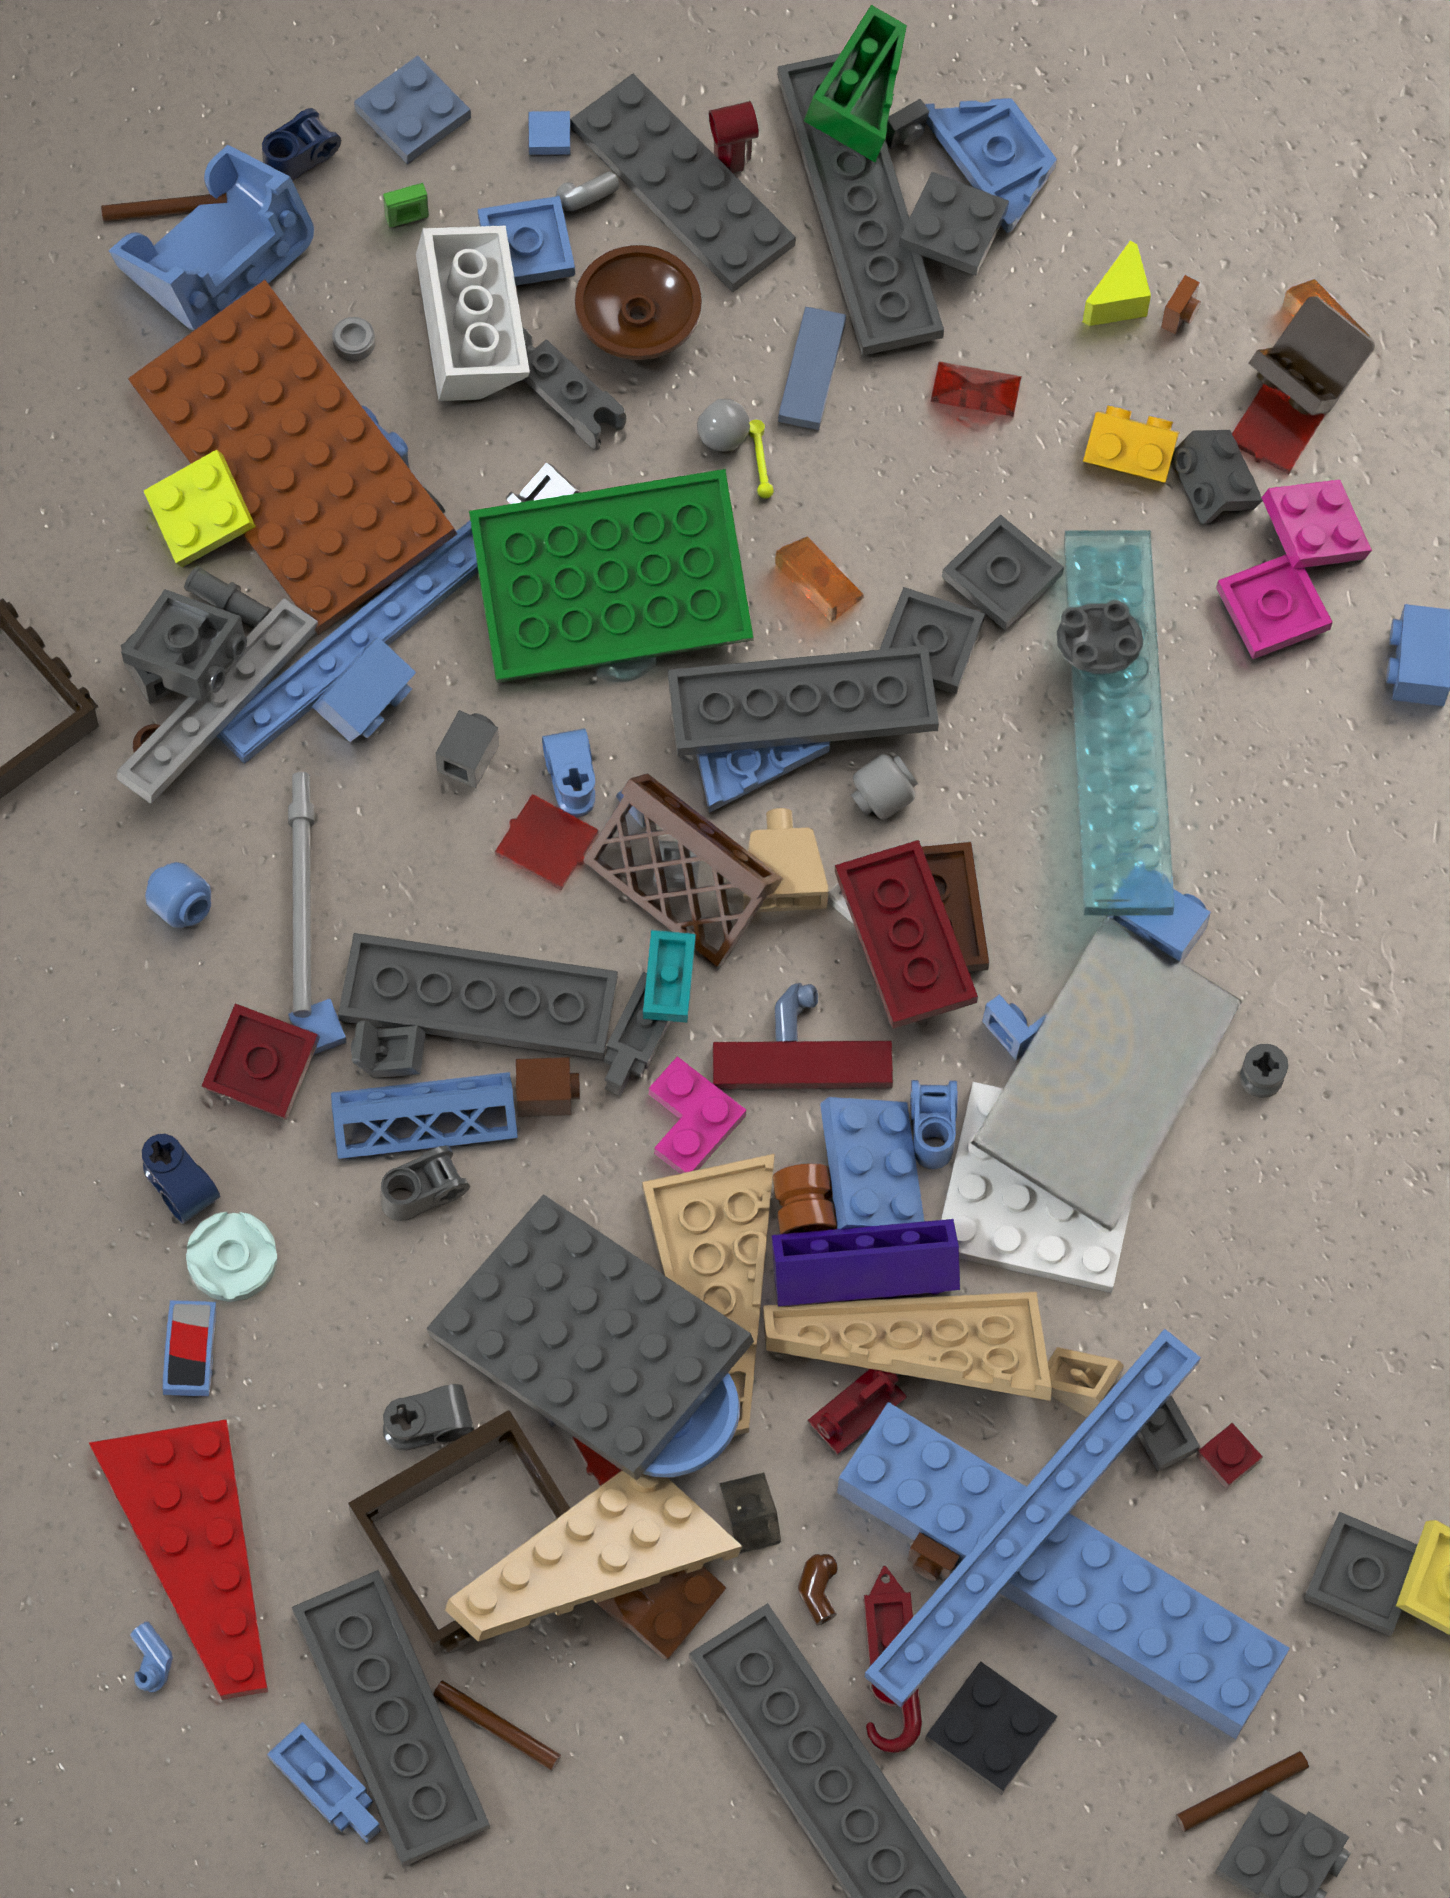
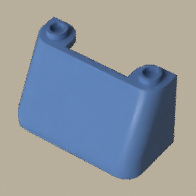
M230 145L224 147L211 159L204 175L205 185L210 195L217 199L220 195L226 193L227 203L199 205L155 245L147 236L135 232L123 237L109 250L117 267L192 331L196 330L262 281L266 280L269 284L308 248L314 236L313 222L291 177Z

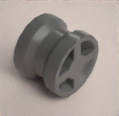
M1258 1044L1246 1053L1240 1072V1082L1249 1094L1259 1098H1266L1275 1095L1282 1088L1288 1070V1059L1284 1052L1271 1044Z

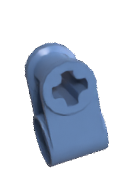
M586 729L542 736L548 774L551 775L559 809L571 817H581L588 814L595 805V774Z
M911 1080L910 1117L911 1121H913L915 1159L925 1168L939 1169L947 1165L953 1155L957 1119V1081H949L948 1085H920L918 1080ZM928 1137H938L945 1144L941 1147H931L924 1140Z

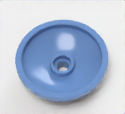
M729 1373L720 1381L643 1474L654 1477L686 1475L705 1467L726 1449L735 1434L740 1415L738 1392Z

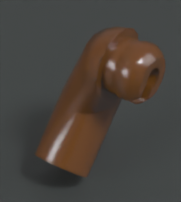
M815 1554L805 1562L798 1584V1593L817 1626L830 1621L837 1615L824 1592L828 1580L838 1570L837 1562L830 1554Z

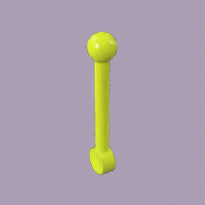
M755 419L750 421L748 434L753 437L760 479L757 493L762 499H768L773 495L774 488L768 482L762 442L765 425L761 420Z

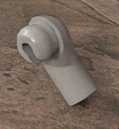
M609 171L578 187H575L571 182H566L557 189L556 196H560L563 209L575 212L619 189V181L616 175Z

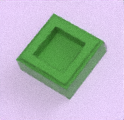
M423 183L383 194L384 212L389 227H396L429 216L428 197Z

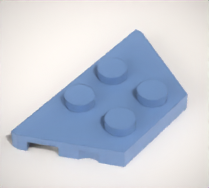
M1012 98L992 99L985 103L976 100L960 101L959 107L935 109L934 103L925 104L929 110L926 124L974 188L1009 201L1008 211L1001 226L1006 233L1011 232L1054 171L1057 161L1054 154Z

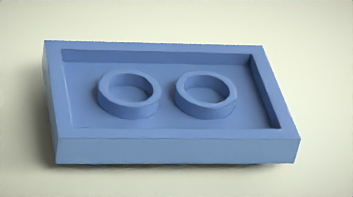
M828 1097L821 1102L820 1107L837 1229L924 1222L907 1102Z

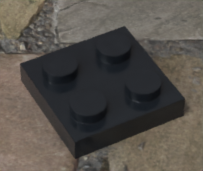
M980 1661L929 1730L925 1740L1003 1795L1053 1726L1057 1715Z

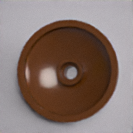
M624 246L601 255L583 272L575 293L577 320L587 338L606 353L629 360L653 359L676 350L692 335L701 315V290L694 273L677 256L652 246ZM635 314H641L645 316V318L641 320L633 319L632 316Z

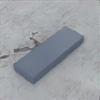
M805 306L778 414V422L820 430L845 328V314Z

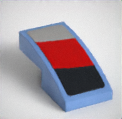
M170 1300L164 1356L163 1395L209 1396L213 1368V1340L217 1315L216 1302Z

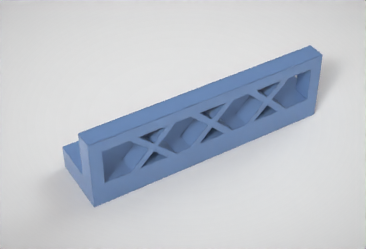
M510 1072L331 1093L338 1159L436 1148L445 1145L453 1146L518 1138ZM505 1106L507 1126L487 1128L477 1120L485 1108ZM474 1109L470 1114L464 1111ZM444 1112H454L464 1120L455 1132L442 1133L431 1124ZM427 1114H429V1115L426 1117V1119H423L421 1116H419V1115H427ZM408 1117L419 1125L415 1132L407 1138L398 1139L386 1130L396 1118ZM375 1120H383V1122L379 1125ZM363 1122L374 1130L364 1143L347 1145L345 1143L343 1124ZM470 1126H472V1127H474L476 1130H467V1129H468ZM425 1131H427V1132H429V1133L431 1134V1135H424V1136H422ZM380 1136H382L383 1138L386 1139V1140L377 1141V1140L380 1138Z

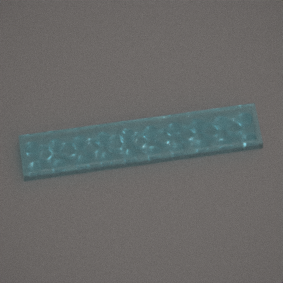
M1068 530L1064 533L1067 608L1080 607L1088 603H1107L1112 600L1122 601L1129 607V614L1135 618L1141 628L1143 647L1137 660L1124 670L1112 674H1092L1077 669L1070 663L1084 916L1173 915L1174 891L1151 530Z

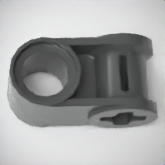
M445 1145L434 1148L417 1159L391 1169L384 1175L381 1182V1206L388 1217L397 1221L409 1220L436 1206L450 1203L463 1196L469 1190L470 1184L466 1178L460 1177L451 1160L453 1152L450 1146ZM397 1188H406L411 1191L412 1196L405 1200H396L390 1193Z
M460 1384L444 1385L428 1392L398 1398L390 1402L383 1414V1436L392 1448L400 1451H407L438 1442L456 1441L475 1430L465 1391ZM405 1418L407 1424L411 1425V1429L403 1431L401 1425L397 1424V1419Z

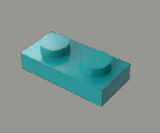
M651 930L643 1019L688 1022L696 934Z

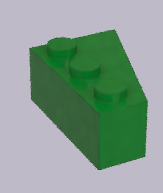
M870 5L813 96L804 122L871 161L876 162L886 138L887 122L892 106L896 75L899 70L907 25Z

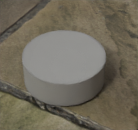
M348 317L341 320L334 327L332 333L333 346L341 358L348 361H359L368 357L374 350V329L365 319Z

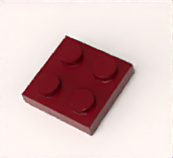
M235 1003L201 1087L287 1120L320 1036Z

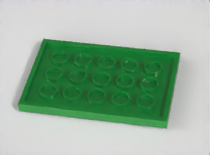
M726 469L469 511L497 683L754 641Z

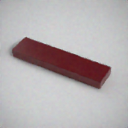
M892 1041L713 1042V1084L719 1089L892 1088Z

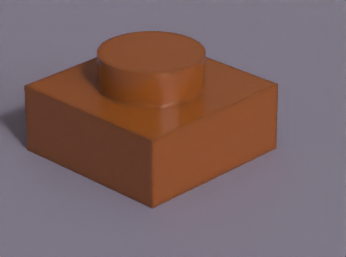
M1186 275L1183 277L1165 306L1161 328L1176 335L1184 321L1189 324L1193 321L1201 305V301L1196 299L1200 282Z

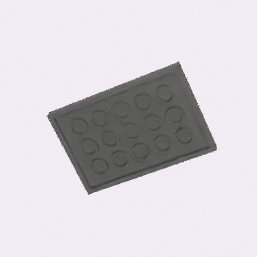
M544 1194L426 1328L430 1337L635 1480L639 1479L754 1342L750 1332Z

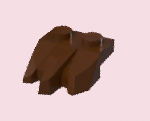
M703 1566L702 1569L690 1573L681 1570L663 1576L659 1583L598 1602V1605L620 1626L633 1631L662 1659H669L725 1591L726 1587Z

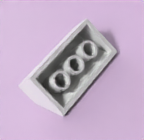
M506 226L423 228L416 252V260L438 400H479L528 377L530 370Z

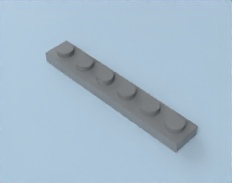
M283 598L246 637L247 646L241 659L238 661L231 659L225 667V680L220 690L216 693L209 691L203 701L188 697L117 770V780L152 804L316 633L314 629L318 625V621Z

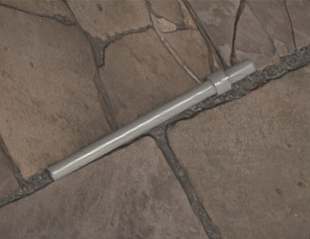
M297 772L292 775V803L288 806V824L293 827V1015L300 1018L311 1015L310 827L315 823L314 805L310 803V775L306 772Z

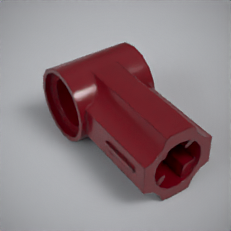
M751 101L709 110L708 113L710 129L714 140V155L732 173L744 171L746 163L751 160L752 139L759 137L758 122Z

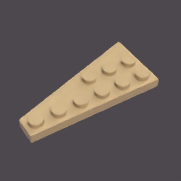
M775 1154L642 1182V1189L663 1275L750 1332L753 1337V1344L728 1372L735 1384L740 1402L739 1421L734 1436L749 1433Z
M1037 1292L822 1302L789 1306L763 1305L767 1351L1051 1401L1052 1387Z

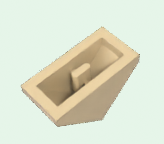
M1057 1347L1048 1361L1052 1387L1051 1397L1088 1417L1118 1383L1124 1365L1119 1360Z

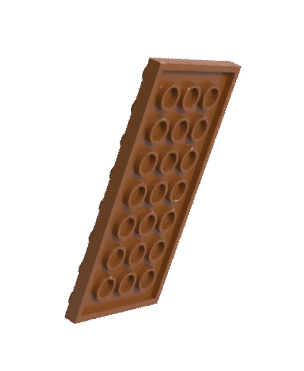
M266 280L259 283L128 378L190 464L215 450L223 454L256 526L243 533V535L294 604L318 621V625L314 629L318 635L457 535L455 528Z

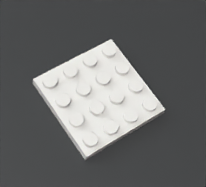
M973 1082L941 1219H954L959 1244V1259L1112 1293L1139 1165L1109 1218L1105 1221L982 1143L983 1138L1012 1090Z

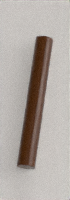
M226 193L220 195L217 199L210 194L101 205L103 222L186 214L191 213L199 205L227 203Z
M442 1680L433 1693L436 1699L550 1771L558 1764L561 1754L447 1682Z
M1299 1751L1176 1814V1819L1181 1829L1186 1832L1264 1790L1308 1769V1762L1303 1753Z

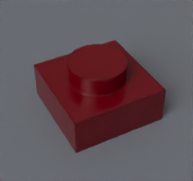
M1233 1422L1200 1448L1196 1454L1199 1460L1226 1490L1257 1466L1263 1458Z

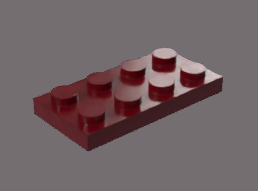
M919 840L835 865V875L892 1029L977 1003L978 995Z

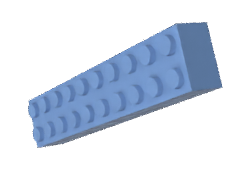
M888 1402L839 1476L837 1493L910 1539L915 1540L920 1532L960 1555L959 1565L1024 1491L1026 1486ZM1070 1513L1000 1593L1235 1740L1290 1649Z

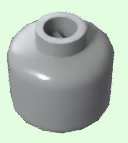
M882 754L854 774L853 783L858 790L851 794V796L865 816L873 811L880 819L886 820L915 799L913 787L918 782L899 756L892 759L890 756Z

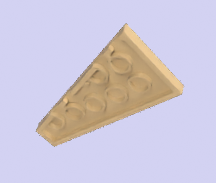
M621 1471L449 1598L445 1611L479 1642L528 1626L532 1619L553 1612L557 1616L571 1612L577 1604L590 1600L598 1603L659 1583L661 1577L681 1570L690 1573L702 1569L703 1564L721 1557L723 1561L738 1557L742 1545L669 1478L642 1474L638 1480H635L624 1471Z

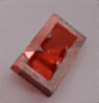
M939 361L931 402L1014 417L1022 376Z

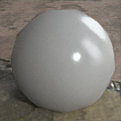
M717 399L705 409L697 421V431L703 444L714 451L737 449L747 439L750 430L749 417L744 407L733 399Z

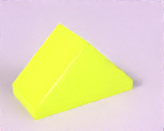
M1131 240L1086 300L1082 321L1086 325L1094 326L1147 317L1151 293L1136 243Z

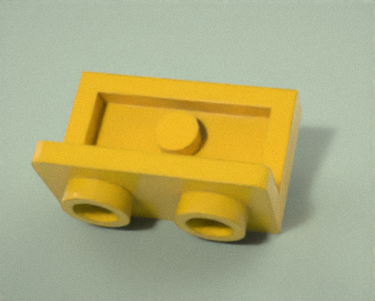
M1107 405L1106 412L1096 411L1083 462L1166 483L1180 433L1179 431L1171 430L1173 422L1153 416H1148L1147 423L1130 419L1132 411Z

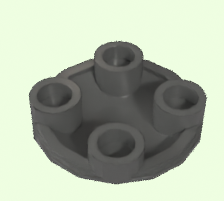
M1112 600L1107 603H1088L1080 607H1069L1063 611L1061 623L1057 629V646L1064 658L1077 669L1092 674H1112L1126 669L1137 660L1143 647L1142 630L1135 618L1129 614V607L1124 602Z

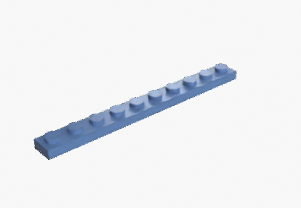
M1164 1329L868 1668L864 1677L899 1707H902L1195 1369L1201 1357Z

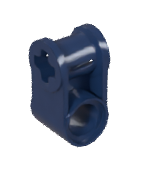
M308 108L264 137L262 142L263 163L290 176L292 181H294L317 164L331 158L338 151L342 140L336 132H330L320 121L319 113L314 108Z
M156 1134L144 1143L142 1148L144 1174L180 1223H186L221 1197L209 1175L194 1162L176 1138L168 1134ZM160 1155L164 1160L170 1158L171 1163L166 1165L161 1160L155 1163V1157Z

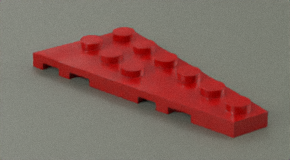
M227 1419L89 1442L97 1462L103 1470L112 1491L130 1522L138 1541L168 1595L221 1700L268 1692Z

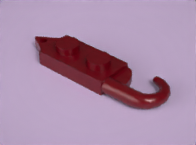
M887 1566L882 1567L870 1594L864 1595L863 1599L869 1667L913 1618L911 1592L903 1590ZM883 1577H887L890 1581L888 1583H884L881 1579ZM871 1683V1692L878 1701L889 1706L899 1707ZM919 1687L902 1706L903 1731L899 1737L886 1739L877 1732L874 1723L868 1722L866 1724L868 1738L874 1746L884 1752L897 1753L905 1751L915 1744L922 1728Z

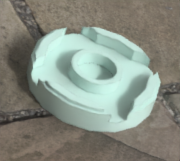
M239 1212V1214L216 1213L202 1221L190 1235L186 1253L188 1272L197 1288L213 1299L227 1302L249 1299L262 1291L274 1276L278 1260L274 1237L265 1223L253 1215Z

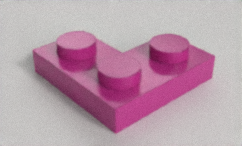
M678 1056L648 1089V1095L679 1118L677 1123L654 1147V1154L679 1174L699 1170L746 1117L745 1108Z

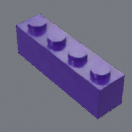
M954 1219L772 1235L774 1282L778 1306L833 1301L841 1302L878 1297L894 1298L900 1295L939 1294L944 1291L960 1290L959 1244Z

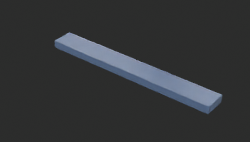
M469 520L458 529L456 536L414 565L256 694L217 737L245 764L313 708L312 705L370 642L379 637L389 646L479 571L471 521Z

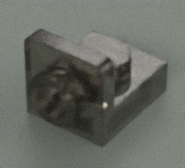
M764 1472L719 1483L733 1538L742 1545L740 1553L763 1549L781 1542L777 1511Z

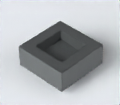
M921 99L916 100L888 117L885 141L890 149L902 142L905 145L911 144L925 132L929 110Z

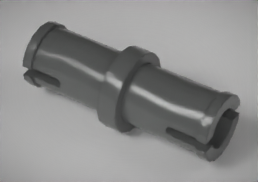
M198 565L191 571L184 585L186 591L194 593L216 608L239 615L241 621L253 629L272 611L270 607L264 606L242 593L239 585L234 582L227 584Z

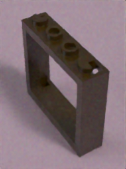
M3 598L0 600V634L71 713V716L0 767V799L99 727L95 711L98 705L90 697L89 691L83 686L78 689L70 681L72 675L64 662L57 656L51 659L43 650L45 644L39 634L31 626L25 629L17 621L19 615L10 601L6 602Z
M510 1410L348 1503L351 1518L434 1655L443 1650H446L449 1654L461 1649L471 1640L470 1634L456 1620L438 1630L374 1523L507 1445L554 1521L571 1509Z

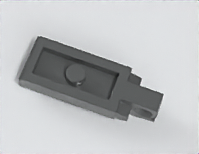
M645 972L642 973L606 1046L604 1062L611 1065L605 1078L607 1082L605 1089L620 1096L627 1086L631 1074L641 1078L645 1069H648L671 1022L643 1019L647 977Z

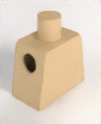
M776 808L769 810L766 813L767 829L754 830L750 833L748 852L777 873L783 880L776 891L767 896L757 912L827 909L828 884L813 829L808 827L793 828V815L790 809ZM745 893L743 895V911L751 900Z

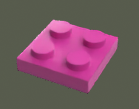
M1340 479L1268 488L1261 497L1293 569L1365 560L1372 551Z
M1287 555L1225 577L1217 582L1216 589L1252 659L1331 630L1333 622L1305 568L1293 569Z

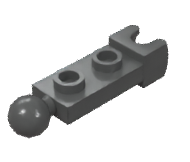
M522 327L530 370L529 376L523 380L575 427V433L591 448L599 449L601 447V440L599 439L601 427L599 424L608 423L614 429L622 430L626 423V412L623 406L607 391L603 392L547 339L536 348L533 347V337L526 328Z

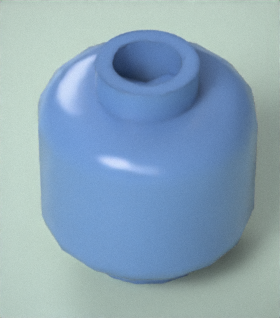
M174 862L156 869L151 874L145 893L146 904L172 927L184 928L193 926L201 922L210 910L211 888L205 879L184 863Z

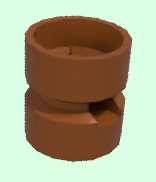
M813 1163L798 1164L785 1167L773 1175L775 1198L779 1201V1205L783 1206L778 1211L780 1234L837 1229L834 1203L828 1201L833 1196L828 1166Z

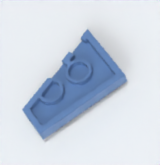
M829 742L697 754L709 813L828 753Z

